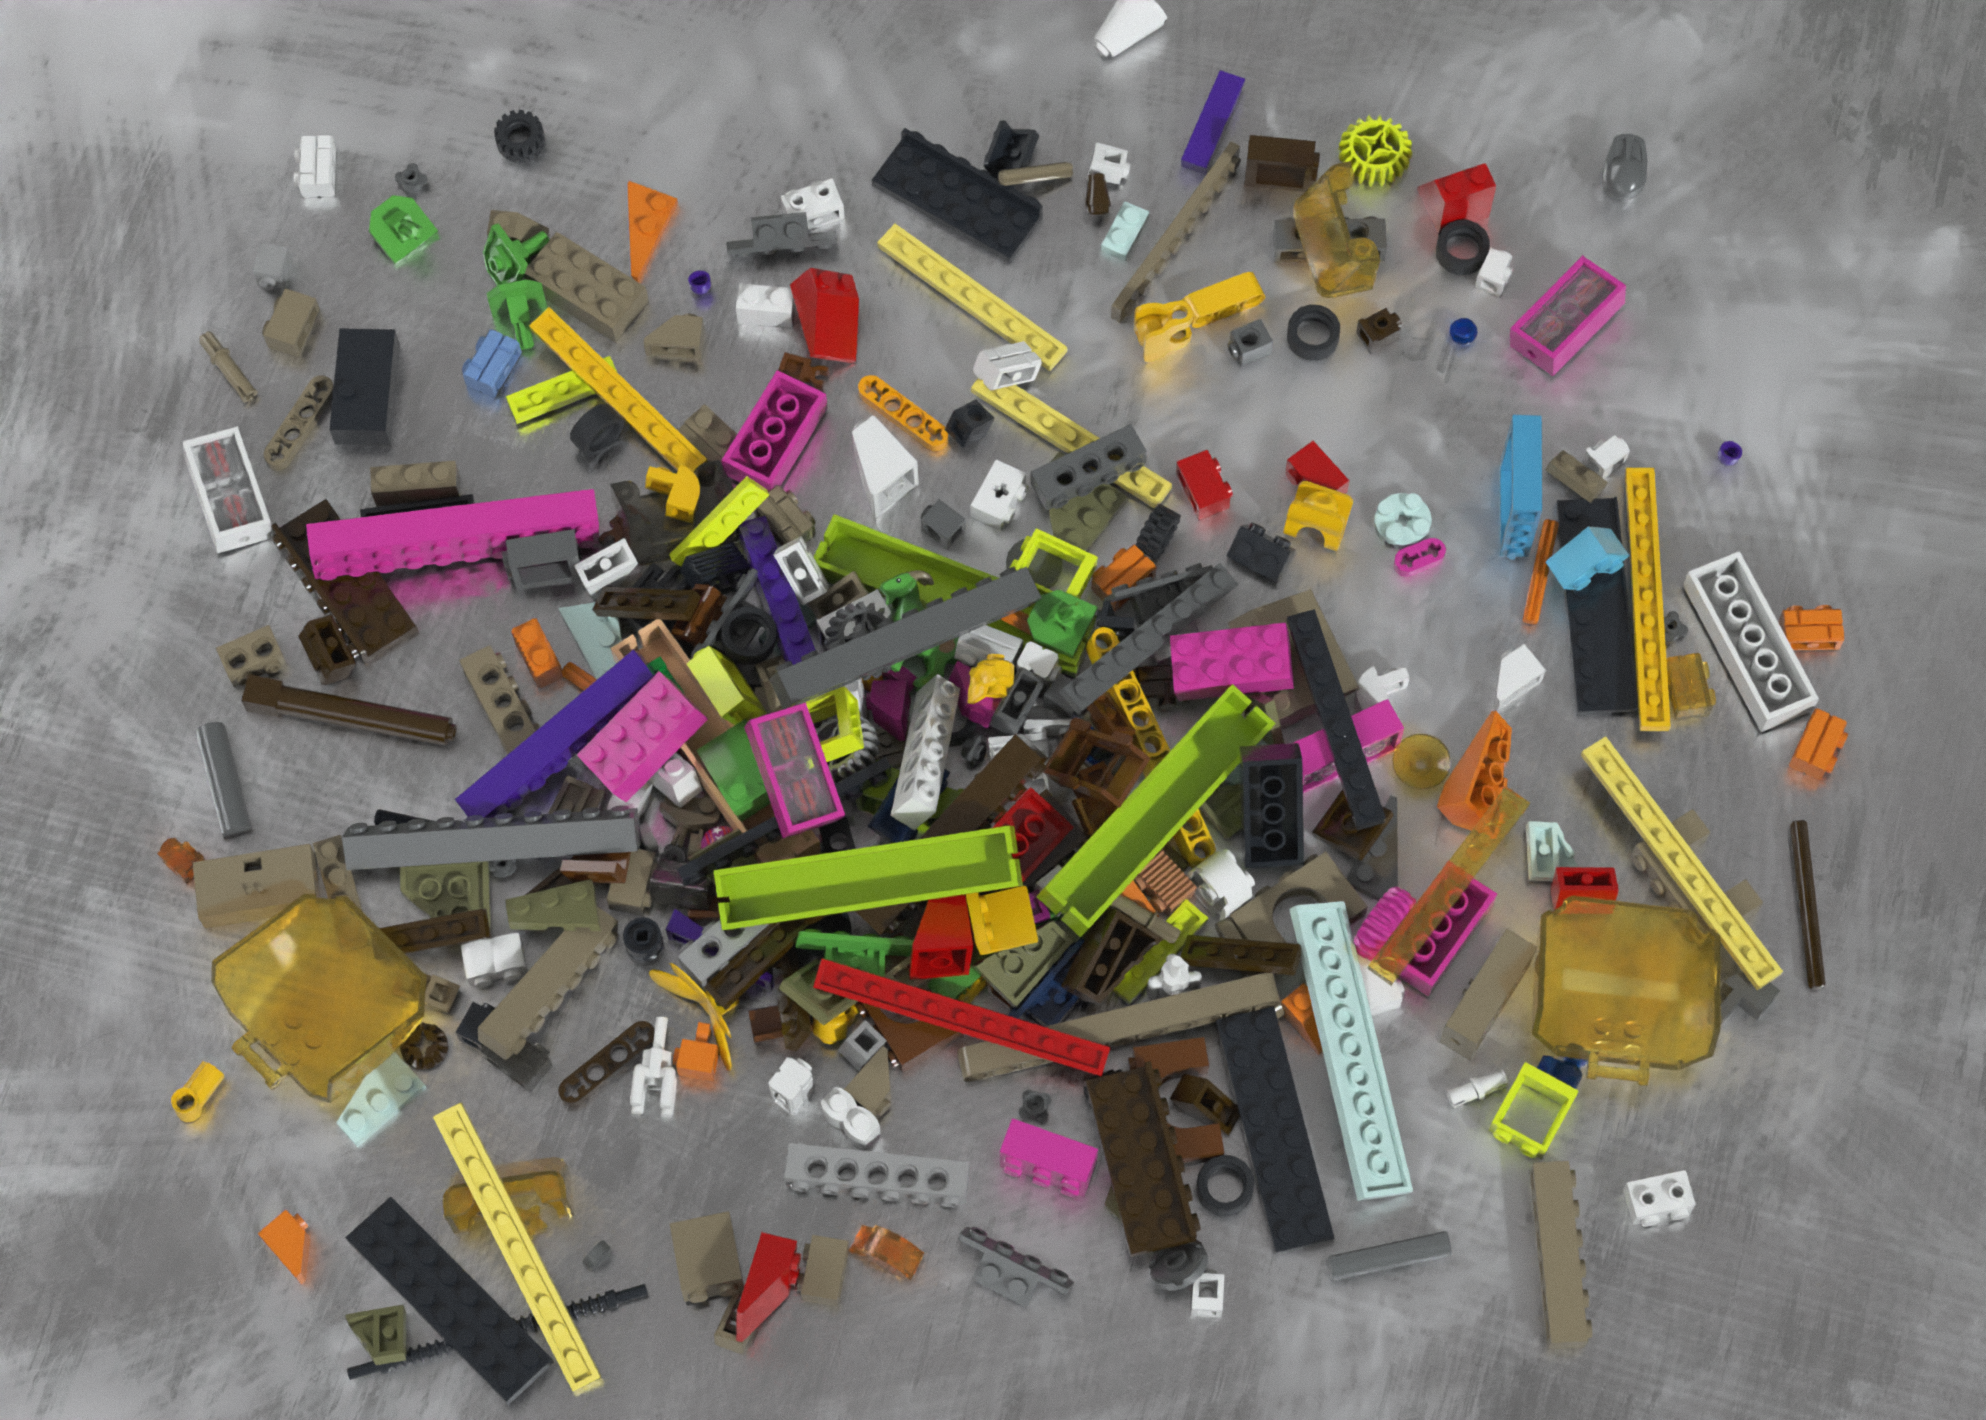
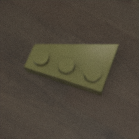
M1049 920L1036 928L1037 943L994 952L972 965L1012 1007L1018 1006L1073 942L1054 921Z

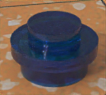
M1460 318L1454 321L1449 330L1450 338L1459 345L1473 343L1478 333L1476 325L1468 318Z

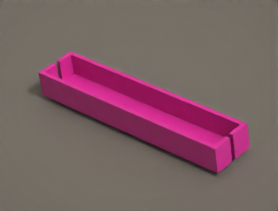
M594 489L306 524L309 554L315 579L321 578L322 580H332L337 578V576L343 575L358 577L367 572L375 571L389 573L399 568L419 569L424 565L431 564L446 566L452 562L463 560L465 562H476L481 558L487 557L502 559V551H507L506 540L572 529L575 531L580 548H589L594 544H600L598 541L599 521Z

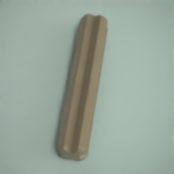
M1061 162L1001 170L998 173V181L1001 185L1008 186L1069 178L1073 175V166L1071 163Z

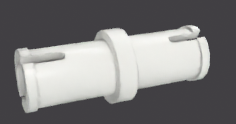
M1499 1069V1071L1481 1078L1476 1076L1470 1078V1082L1451 1090H1446V1093L1454 1109L1475 1099L1483 1100L1485 1095L1509 1087V1082L1503 1069Z

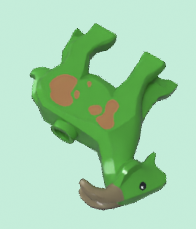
M916 570L901 573L880 585V591L886 596L887 606L895 598L899 600L893 618L894 622L903 619L901 615L914 608H917L919 612L925 610L920 601L917 581L923 586L927 584L933 585V578L927 572ZM959 637L916 655L924 659L926 667L925 674L916 678L913 682V685L917 687L914 690L916 693L935 675L938 674L944 677V669L947 663L955 665L959 661L955 658ZM903 661L892 665L891 670L899 672Z

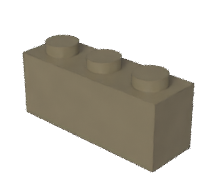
M456 461L370 467L371 494L376 507L461 496L460 473Z

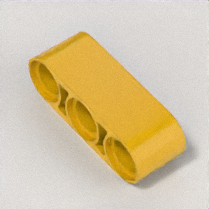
M1245 272L1192 292L1185 296L1182 301L1187 302L1192 307V327L1200 328L1258 306L1266 297L1253 272Z

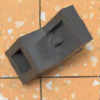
M1743 972L1736 973L1727 978L1722 984L1719 991L1723 994L1711 1007L1715 1012L1710 1020L1720 1027L1737 1006L1758 1020L1775 1000L1780 990L1770 982L1756 990Z

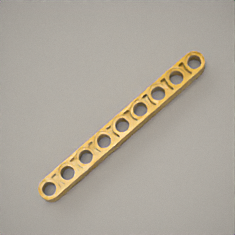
M1098 628L1086 643V652L1092 664L1120 643L1116 634L1110 628ZM1096 640L1104 641L1107 648H1100L1096 644ZM1131 671L1107 692L1110 693L1136 730L1132 743L1151 758L1143 770L1146 778L1171 750L1134 672ZM1120 691L1129 693L1132 700L1123 699ZM1132 717L1140 718L1144 726H1137L1133 722ZM1145 743H1151L1155 747L1156 753L1149 752L1145 748ZM1199 809L1186 821L1192 825L1193 831L1189 832L1181 827L1173 836L1182 857L1191 868L1196 867L1216 852L1215 843ZM1194 848H1201L1205 853V858L1198 857L1194 852Z

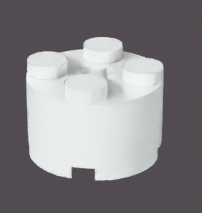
M1224 849L1222 852H1215L1187 873L1188 878L1197 887L1194 896L1213 917L1217 914L1221 915L1219 920H1224L1252 899L1251 887L1255 885L1254 879L1249 872L1241 870L1236 864L1234 855L1228 849Z

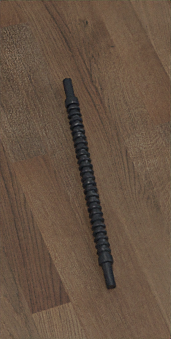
M642 1284L617 1292L611 1289L605 1291L603 1296L597 1293L596 1298L592 1299L591 1296H588L586 1301L580 1298L579 1303L571 1301L569 1306L566 1303L564 1304L571 1317L578 1319L580 1314L586 1317L588 1312L595 1314L597 1309L603 1312L606 1307L609 1310L618 1308L620 1303L648 1296L646 1285ZM529 1313L527 1318H524L523 1315H520L519 1320H515L514 1317L512 1318L526 1333L528 1329L536 1331V1327L539 1326L532 1313ZM436 1339L434 1344L426 1342L424 1347L420 1344L417 1345V1349L409 1347V1351L406 1352V1360L381 1365H375L371 1361L347 1368V1373L350 1380L377 1372L386 1374L391 1372V1368L399 1370L401 1365L407 1368L408 1363L416 1365L418 1360L424 1363L426 1358L432 1361L434 1356L438 1355L439 1358H442L443 1353L449 1356L451 1351L454 1350L444 1340L439 1342Z

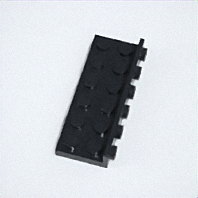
M906 128L901 132V141L871 180L872 186L1008 263L1012 262L1043 219V206L1035 197L1025 196L1018 192L1013 185H1001L990 172L977 169L967 159L954 156L944 146L933 144L926 140L919 132L910 131Z

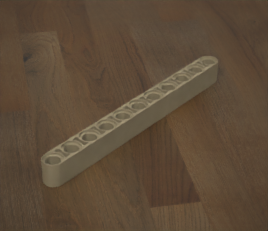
M1263 973L1046 1027L1113 1048L1215 1023L1216 1019L1273 1006L1276 1007L1281 1001L1274 975L1272 973ZM988 1041L968 1045L957 1050L963 1081L965 1082L978 1081L1053 1062Z

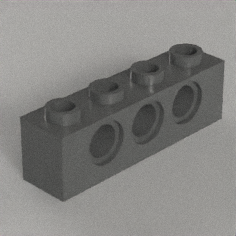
M1369 216L1363 219H1350L1348 217H1338L1336 219H1322L1320 217L1294 219L1285 217L1280 220H1274V262L1385 261L1387 250L1385 219ZM1303 236L1306 237L1307 240H1299L1296 237ZM1325 236H1332V237H1334L1335 239H1334V240H1327V239H1325L1324 237H1325ZM1352 236H1360L1363 239L1356 240L1353 239Z
M1129 424L1031 471L1030 484L1046 511L1051 508L1058 509L1076 496L1083 497L1090 494L1095 487L1101 484L1108 485L1115 482L1120 475L1126 472L1133 473L1140 470L1146 463L1147 450L1133 426ZM1111 455H1119L1121 459L1114 461L1109 459L1108 457ZM1086 467H1094L1096 471L1089 473L1084 471L1083 469ZM1061 479H1069L1071 483L1063 485L1060 484L1058 481Z

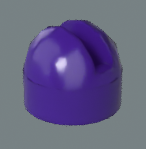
M701 270L690 274L688 282L692 292L697 295L706 294L711 288L710 275Z
M1733 441L1722 443L1718 450V460L1725 466H1733L1742 456L1741 447Z

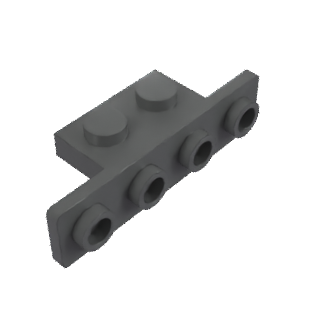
M806 212L751 217L753 239L726 243L727 255L742 258L755 252L771 255L777 253V250L788 249L789 252H800L805 249L804 247L814 246L816 249H828L832 245L837 244L836 231L808 233Z
M1201 563L1185 568V573L1178 574L1177 570L1162 574L1161 579L1153 581L1152 577L1136 582L1137 586L1131 588L1128 587V584H1123L1112 588V594L1105 597L1104 601L1112 603L1130 598L1138 624H1143L1186 590L1184 582L1203 577L1213 569V566L1202 567Z
M752 568L748 575H742L736 586V589H738L737 593L733 598L730 596L727 598L721 609V612H723L722 616L718 621L714 619L706 631L708 637L703 644L699 642L691 654L692 659L697 651L708 646L730 658L722 647V626L725 618L732 611L741 607L754 606L745 601V599L757 582L758 571ZM753 621L738 623L732 631L734 644L739 648L747 650L762 626Z
M966 1227L958 1236L960 1241L984 1253L972 1280L1025 1307L1029 1305L1039 1281L1063 1294H1067L1074 1284V1281L1069 1279L1065 1272L1059 1269L1051 1270L1041 1265L1042 1262L1032 1255L1024 1256L1014 1251V1247L1004 1241L997 1242L987 1237V1233L980 1228Z

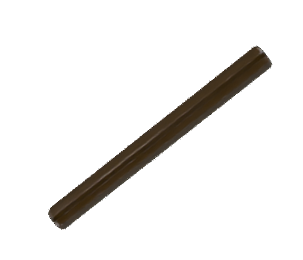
M1805 820L1792 821L1790 829L1808 987L1811 990H1820L1825 987L1826 982L1808 826Z

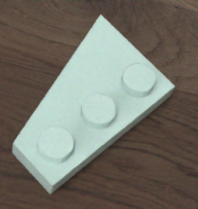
M596 602L559 608L562 618L582 651L596 679H599L616 664L611 647L622 641L619 618L597 616L592 610Z
M386 1043L336 1123L358 1147L423 1092L426 1086L389 1044Z

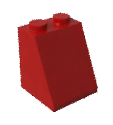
M1486 163L1418 186L1417 190L1439 235L1441 230L1450 222L1456 220L1478 222L1489 218L1496 184Z
M966 895L928 900L912 945L909 970L910 980L969 975L973 941Z

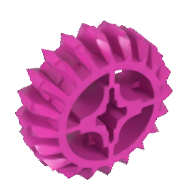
M1395 886L1390 888L1379 899L1354 937V944L1358 955L1372 962H1376L1381 958L1383 951L1416 906V899L1409 892Z

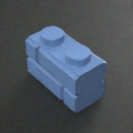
M491 329L485 337L481 336L477 341L476 353L472 359L468 358L462 367V374L468 387L495 398L522 352L517 340Z

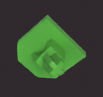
M392 195L370 213L368 232L394 265L438 232L437 228L413 198Z
M499 223L492 225L483 249V257L486 270L496 285L521 281L528 264L531 263L530 257L544 248L550 240L548 235L541 231L521 243L519 239L511 241Z
M521 280L500 284L487 293V299L492 317L510 315L516 340L519 342L521 350L534 347L532 331L529 328L531 320L529 311L547 307L542 283Z
M1061 590L1041 595L1042 598L1036 602L1027 619L1032 638L1039 644L1073 658L1098 611V607Z

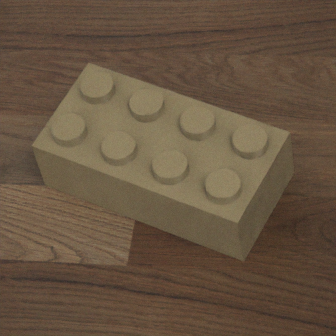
M558 232L552 236L526 268L524 274L525 280L542 283L546 300L615 343L619 341L649 303L647 290L644 285Z

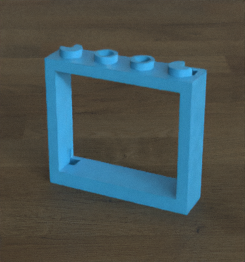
M1512 415L1500 460V556H1506L1509 559L1515 560V557H1529L1542 514V416Z

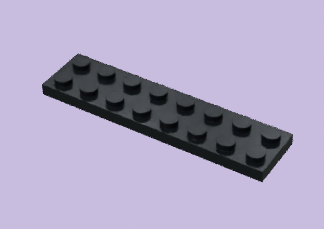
M1275 1007L1216 1019V1026L1274 1253L1279 1254L1334 1241L1335 1237Z
M391 1196L345 1237L347 1242L507 1405L512 1403L554 1363L553 1359Z

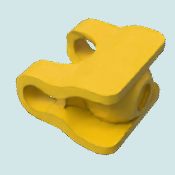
M1179 300L1166 304L1147 303L1135 308L1134 331L1140 346L1143 347L1145 362L1161 359L1167 353L1182 349L1190 343L1192 335L1190 324L1193 321V310L1190 304ZM1176 311H1183L1187 315L1183 319L1172 318L1173 313ZM1178 331L1185 334L1181 339L1172 337Z
M1302 481L1298 486L1294 501L1289 506L1283 533L1297 537L1300 529L1304 527L1315 528L1325 538L1324 547L1337 551L1352 509V497L1308 481Z

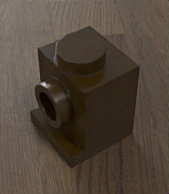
M1384 308L1366 319H1359L1356 334L1369 353L1372 354L1399 340L1402 322L1395 312L1390 314L1387 308Z

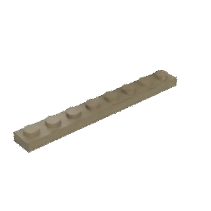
M1231 141L1112 304V319L1121 323L1126 315L1128 317L1132 315L1140 295L1145 296L1152 285L1151 280L1156 274L1160 275L1163 272L1169 255L1171 253L1173 255L1176 254L1182 244L1181 239L1185 233L1190 234L1194 229L1198 215L1200 213L1204 214L1208 210L1212 202L1211 197L1215 192H1221L1225 186L1227 175L1230 172L1234 173L1241 162V158H1239V145Z

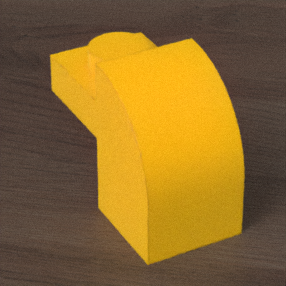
M683 465L679 466L677 474L664 467L655 468L649 466L646 474L645 489L669 495L666 503V516L693 524L700 496V484L696 475Z

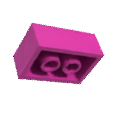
M1012 1118L999 1151L1000 1167L1004 1168L1003 1171L1010 1176L1019 1178L1021 1175L1032 1178V1182L1038 1186L1048 1188L1049 1185L1060 1188V1192L1072 1198H1077L1078 1195L1085 1197L1097 1166L1098 1149Z

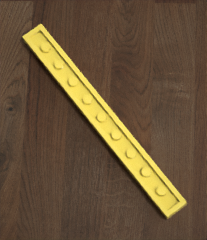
M1605 736L1583 750L1581 757L1755 989L1759 990L1779 977L1783 970L1608 738Z
M460 1102L434 1115L433 1118L572 1391L601 1377V1374L463 1103Z

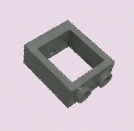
M574 529L506 540L507 551H502L503 563L507 571L508 580H514L516 589L580 579L574 567L575 564L581 562V554Z

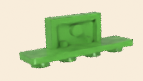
M806 929L798 932L795 947L825 950L824 959L885 977V955L909 957L914 940H910L906 936L881 938L877 934L855 936L845 931L830 934L821 933L816 929Z

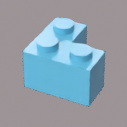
M1587 527L1545 562L1563 589L1578 591L1585 588L1591 582L1590 578L1594 574H1612L1623 567V561L1630 555L1611 529Z

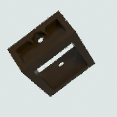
M1250 135L1244 186L1310 192L1311 182L1317 181L1320 152H1315L1316 141Z

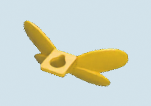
M669 963L677 976L661 970H650L649 976L660 987L683 998L699 1002L709 1014L721 1059L726 1069L731 1071L732 1064L725 1034L730 1038L732 1037L722 1015L739 1004V999L725 1010L722 1006H716L712 995L708 991L704 992L675 964Z

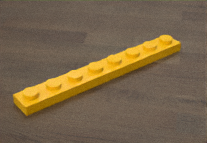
M550 307L529 325L530 330L598 396L609 404L676 471H678L680 465H683L696 474L708 462L704 455Z

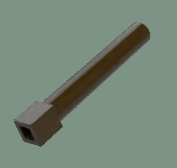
M255 675L248 676L241 699L245 710L248 712L279 718L281 714L444 746H447L449 741H454L457 731V725L453 724L451 717L286 686L281 680Z

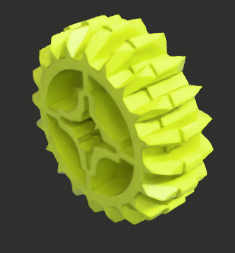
M1368 115L1366 122L1358 118L1355 125L1350 124L1347 127V132H1344L1341 136L1338 150L1339 160L1343 162V171L1350 170V179L1358 176L1359 184L1367 180L1371 187L1374 181H1378L1382 187L1385 184V180L1392 184L1395 181V176L1401 178L1404 170L1409 168L1413 152L1411 150L1412 142L1408 139L1407 131H1401L1402 126L1400 123L1393 126L1391 118L1385 122L1382 121L1381 115L1377 117V120H1373ZM1358 155L1362 156L1365 159V161L1360 159Z

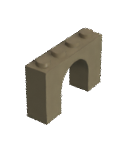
M1694 809L1671 822L1691 850L1705 843L1710 834L1709 829ZM1643 840L1636 844L1632 852L1634 865L1640 872L1644 871L1649 877L1653 891L1657 895L1663 896L1668 903L1667 908L1675 919L1679 918L1685 926L1688 938L1693 943L1697 942L1701 948L1717 939L1716 935L1647 843ZM1746 879L1724 893L1744 920L1759 912L1763 905V901Z
M1325 851L1319 856L1313 854L1304 861L1303 867L1297 871L1289 870L1279 878V883L1270 888L1267 885L1255 894L1256 898L1230 914L1229 918L1237 928L1242 939L1287 943L1275 927L1273 912L1280 903L1289 898L1307 897L1318 903L1344 901L1350 926L1366 916L1368 906Z

